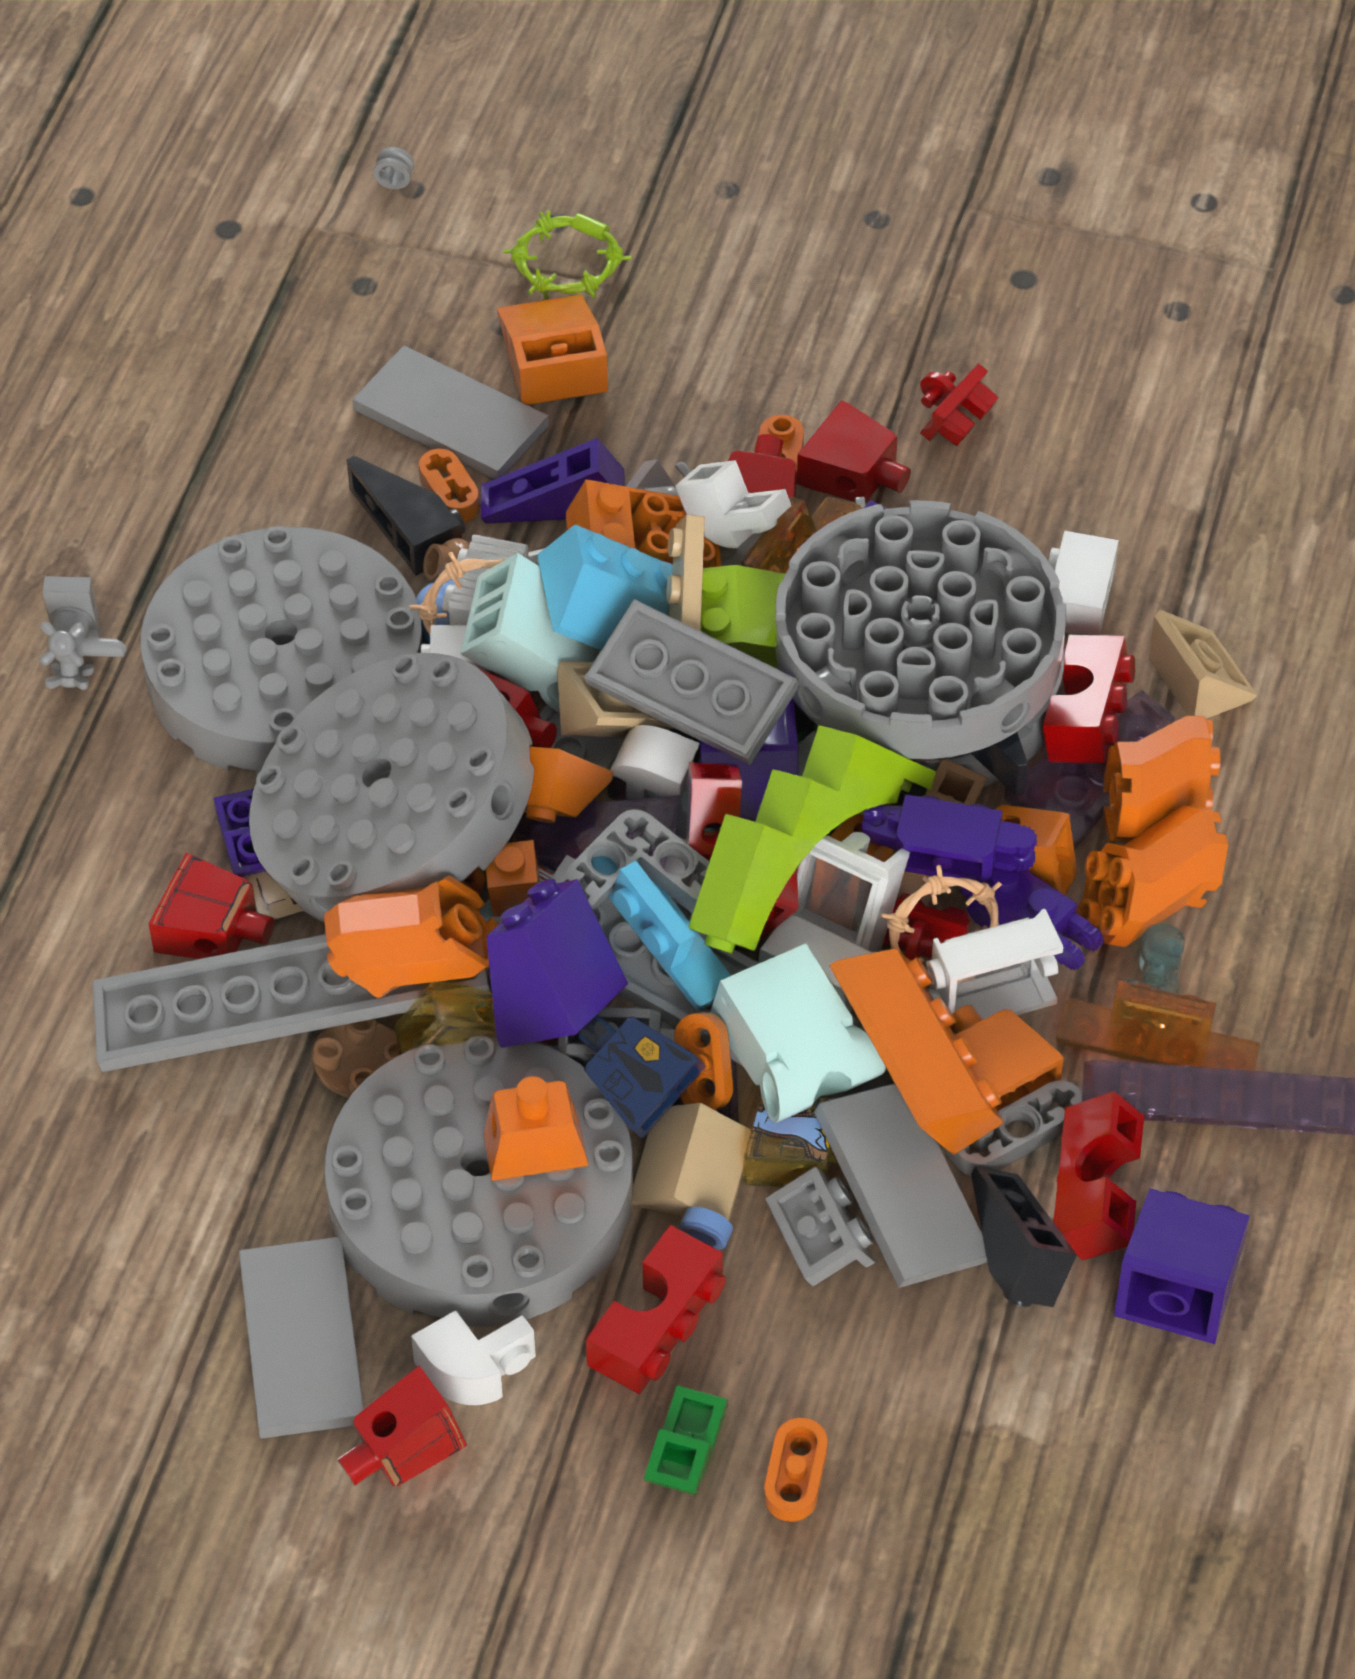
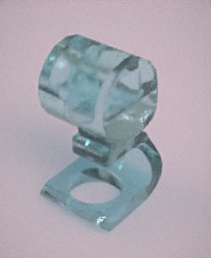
M1160 923L1150 926L1143 933L1139 967L1144 974L1143 982L1123 979L1120 1003L1124 1013L1158 1022L1166 1021L1175 1014L1181 988L1178 976L1181 970V958L1185 944V938L1178 928ZM1130 995H1144L1150 998L1154 1005H1140L1134 1002Z

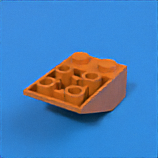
M582 294L496 308L520 402L531 405L608 392L606 349L599 325Z
M585 480L566 511L567 530L576 524L673 565V557H670L668 554L669 533L671 528H676V524L687 514L679 496ZM704 537L703 568L720 567L719 545Z

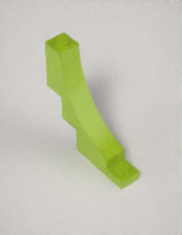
M819 725L802 777L772 769L755 822L725 814L688 928L706 935L704 945L730 954H733L735 945L755 951L763 927L777 898L801 861L819 841L842 822L866 809L897 803L900 791L910 793L911 786L931 790L936 771L859 735Z

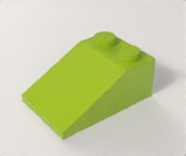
M740 565L703 568L700 632L778 669L775 653L776 597L779 583H782L785 574Z

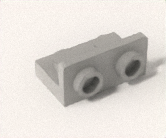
M815 1166L765 1198L804 1279L812 1286L817 1285L855 1260H858L866 1268L875 1263L868 1248L869 1245L874 1243L873 1238L859 1217L853 1218L847 1207L853 1203V1199L839 1177L836 1176L830 1179Z

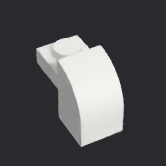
M736 460L701 464L675 485L686 514L705 516L704 537L717 545L727 548H738L753 533H761L773 528L778 523L777 518L792 506L785 489L748 493Z
M638 725L629 730L610 771H613V776L626 782L627 801L643 807L649 796V791L680 803L688 786L689 762H699L700 743L663 728Z
M456 1310L411 1335L413 1357L416 1366L422 1368L441 1396L464 1405H483L503 1398L501 1376L505 1374L512 1375L521 1371L528 1365L531 1359L536 1357L534 1330L523 1315L480 1340H477Z

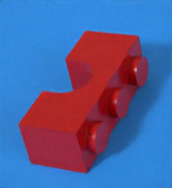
M1069 635L1065 648L1063 673L1066 695L1051 696L1043 723L1049 762L1105 763L1110 744H1114L1118 740V714L1125 713L1126 685L1127 683H1133L1135 679L1134 655L1127 654L1125 636Z
M1115 1091L1065 1108L1063 1132L1061 1134L1059 1172L1056 1180L1055 1210L1052 1221L1081 1260L1128 1247L1134 1231L1137 1201L1114 1184L1110 1177L1123 1164L1141 1158L1144 1115Z
M672 1225L667 1228L642 1262L643 1289L655 1295L663 1302L651 1310L635 1311L613 1301L586 1338L587 1366L639 1395L651 1379L657 1381L661 1378L670 1362V1352L679 1340L686 1342L690 1338L698 1323V1313L706 1302L713 1304L718 1299L726 1283V1276L723 1275V1253Z

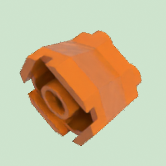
M1185 716L1137 742H1116L1114 746L1109 747L1104 774V792H1109L1110 806H1104L1103 819L1108 842L1128 843L1182 805L1212 810L1213 789L1210 786L1211 776H1218L1220 771L1219 747H1211L1213 741V722L1211 719H1206L1205 716Z
M1182 805L1127 844L1107 843L1101 851H1091L1085 861V874L1087 877L1083 899L1080 901L1076 913L1102 932L1101 935L1104 937L1103 943L1126 947L1182 907L1202 908L1208 901L1201 898L1206 891L1215 892L1222 884L1229 846L1226 834L1217 833L1214 822L1222 823L1219 812Z
M449 875L427 887L361 894L338 903L324 914L326 943L330 948L327 960L338 975L342 977L348 976L350 980L367 989L374 997L382 998L400 986L471 978L490 969L486 936L499 924L494 917L485 921L479 912V909L485 904L478 893Z

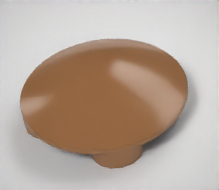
M375 1019L325 1028L314 1042L312 1064L316 1075L326 1087L338 1095L349 1098L360 1084L378 1068L393 1058L411 1050V1047L390 1027L377 1022Z

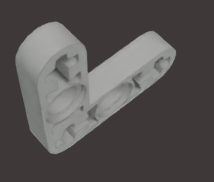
M632 809L620 814L558 877L556 883L578 879L581 885L584 880L588 885L584 893L594 911L612 893L619 870L637 861L655 884L693 914L709 861L653 816L642 810ZM636 829L643 833L642 838L637 836L633 840L626 836L627 832L632 833ZM657 843L658 846L655 849L653 856H649L647 854L648 849L652 850L654 844ZM598 856L608 857L616 864L617 871L609 875L601 874L593 868L591 860ZM665 856H674L684 863L685 871L681 874H670L661 867L660 859ZM693 874L699 876L697 881L694 880L691 887L687 886Z
M1067 1081L1050 1082L999 1110L998 1112L1004 1123L957 1154L952 1155L942 1145L940 1147L957 1168L970 1177L975 1166L1000 1170L1061 1136L1065 1110L1060 1106L1051 1110L1052 1102L1056 1101L1061 1106L1069 1103V1106L1084 1101L1083 1094L1073 1083ZM1046 1116L1045 1124L1043 1123L1042 1117ZM1013 1121H1024L1032 1127L1033 1132L1026 1137H1015L1008 1133L1005 1127ZM993 1134L996 1135V1139H997V1140L994 1141V1142H993ZM974 1147L977 1151L987 1149V1156L982 1157L979 1153L969 1155V1148Z

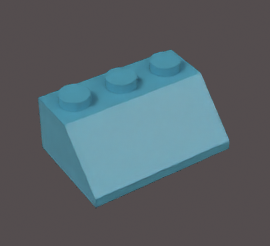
M576 524L537 554L553 632L602 650L634 599L668 616L669 603L666 601V586L669 575H672L673 567L668 562L661 561L635 548H630Z

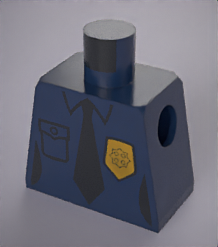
M596 1015L583 1027L579 1034V1039L596 1053L586 1064L584 1071L627 1126L642 1139L706 1068L693 1053L632 1016L616 1031L602 1017Z

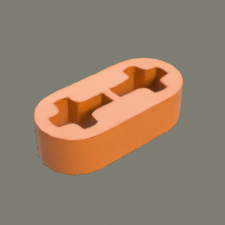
M433 449L424 453L419 461V475L422 487L438 494L450 510L456 509L463 522H468L475 518L479 512V492L458 457L447 449ZM437 469H439L442 473L447 472V477L443 478ZM455 493L459 501L456 499L451 500V494Z

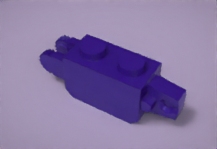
M905 794L903 806L879 805L866 809L864 812L862 833L870 837V842L895 849L896 852L901 848L910 852L904 872L934 876L937 875L936 866L941 865L943 877L969 878L982 883L992 878L994 868L1024 872L1033 867V863H1035L1036 856L1035 851H1033L1037 844V834H1034L1035 830H1031V827H1026L1025 825L1020 826V824L1002 821L1001 810L990 809L985 805H965L942 801L934 796L918 797Z
M994 868L992 878L985 882L991 888L998 881L1002 884L995 891L994 896L998 906L999 925L1028 917L1029 919L1035 918L1042 909H1046L1063 945V953L1056 954L1054 957L1058 963L1064 964L1066 968L1068 967L1074 971L1078 970L1085 961L1083 951L1075 944H1072L1068 938L1093 952L1103 944L1104 937L1101 935L1102 932L1076 913L1077 903L1027 870L1017 872V870L1008 871ZM960 886V892L969 899L972 896V892ZM975 899L967 906V912L975 923L981 927L986 925L989 928L991 918L985 905H981Z

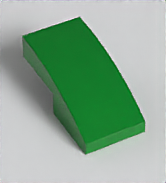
M677 1385L664 1427L658 1431L644 1475V1481L696 1495L728 1408L727 1399Z

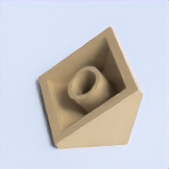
M1159 610L1154 615L1149 660L1188 716H1205L1207 719L1252 702L1258 696L1212 630L1163 610Z
M559 662L557 676L561 736L626 737L629 730L638 725L655 726L666 730L674 729V727L588 685L584 677L593 662Z
M702 1103L671 1106L648 1133L633 1185L632 1205L678 1217H683L685 1210L689 1207H703L717 1212L730 1221L752 1140L749 1137L753 1136V1131Z

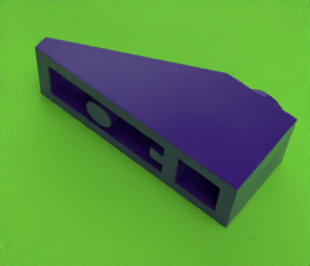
M595 438L481 484V519L486 524L566 519V511L585 480L625 486L624 468L598 438Z

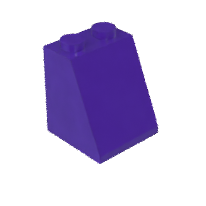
M548 879L534 885L527 892L529 898L522 904L506 910L501 915L502 922L486 936L496 1037L501 1048L575 1035L628 985L626 977L578 879L556 883L555 879Z
M1149 1188L1122 1261L1114 1316L1215 1344L1245 1244L1250 1215L1237 1212L1226 1205H1210L1188 1199L1178 1192H1162Z

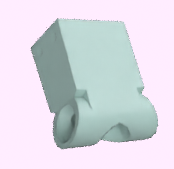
M516 553L478 575L460 655L528 691L538 690L545 703L555 711L560 712L557 676L559 662H594L601 650L553 632L540 566Z
M806 943L720 980L711 1013L717 1015L724 1022L728 1031L729 1046L754 1084L760 1085L763 1104L772 1122H780L810 1108L821 1096L848 1091L881 1076L886 1071V1066L868 1034L861 1028L853 1025L850 1012Z

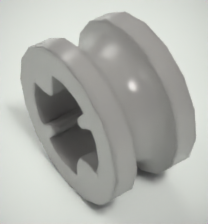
M388 147L381 150L373 170L376 181L389 189L397 190L406 187L411 180V173L414 169V159L407 151L397 147Z

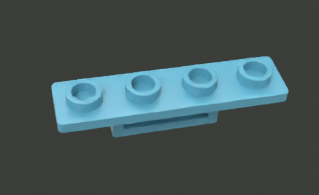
M598 856L591 860L593 868L601 874L609 875L617 871L616 864L608 857ZM637 861L621 868L613 891L608 898L694 1009L700 1011L714 1002L720 980L731 976V974L713 951L704 945L705 941L699 933L688 928L690 923L667 892L648 877Z

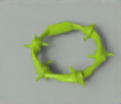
M550 210L546 211V216L543 212L539 213L541 218L537 219L536 224L521 238H517L516 246L512 249H503V253H511V259L516 264L520 273L533 285L527 293L531 295L534 290L544 294V299H548V291H557L565 294L585 292L590 294L592 298H595L599 285L616 270L618 264L622 260H632V256H623L622 248L619 247L616 239L609 233V225L581 213H577L575 217L556 216L551 218ZM572 226L573 229L598 240H606L607 250H597V254H606L607 265L602 274L596 277L590 275L585 270L581 282L556 285L551 283L557 276L555 273L550 278L540 274V269H536V276L530 273L526 262L527 260H537V255H528L527 246L533 235L539 233V239L542 241L544 240V235L547 239L551 238L549 232H552L554 228Z

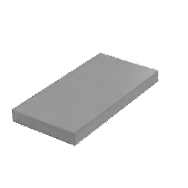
M404 345L352 399L353 410L432 449H447L453 452L462 464L492 479L504 476L549 426L547 414Z
M635 599L584 677L588 685L748 765H751L798 689V680Z
M895 1083L819 1103L814 1113L898 1288L987 1262L983 1235L937 1141L919 1127Z
M333 1237L239 1250L260 1439L354 1426L352 1421L363 1410L343 1246L339 1238Z

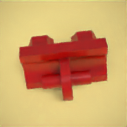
M978 363L956 388L953 384L956 381V376L950 371L945 372L944 375L936 371L926 374L920 383L921 391L924 394L921 398V403L926 408H931L933 405L938 407L932 413V419L921 430L920 434L931 441L939 433L958 446L976 424L959 409L963 406L979 420H982L999 398L982 382L988 371Z
M903 893L896 898L892 913H895L900 904L911 894ZM920 899L907 917L909 920L907 924L910 928H914V933H900L899 948L906 951L905 957L910 959V961L915 958L919 959L920 955L932 959L933 939L938 938L941 944L947 939L968 934L971 919L967 918V912L951 906L943 909V911L924 906L925 904ZM887 929L883 944L891 946L889 929Z

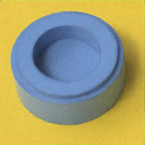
M689 1207L685 1210L679 1224V1230L720 1250L726 1247L733 1231V1226L725 1217L715 1211L703 1207Z

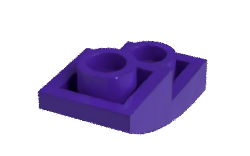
M254 789L213 798L232 873L239 877L267 872L258 860L250 836V805Z

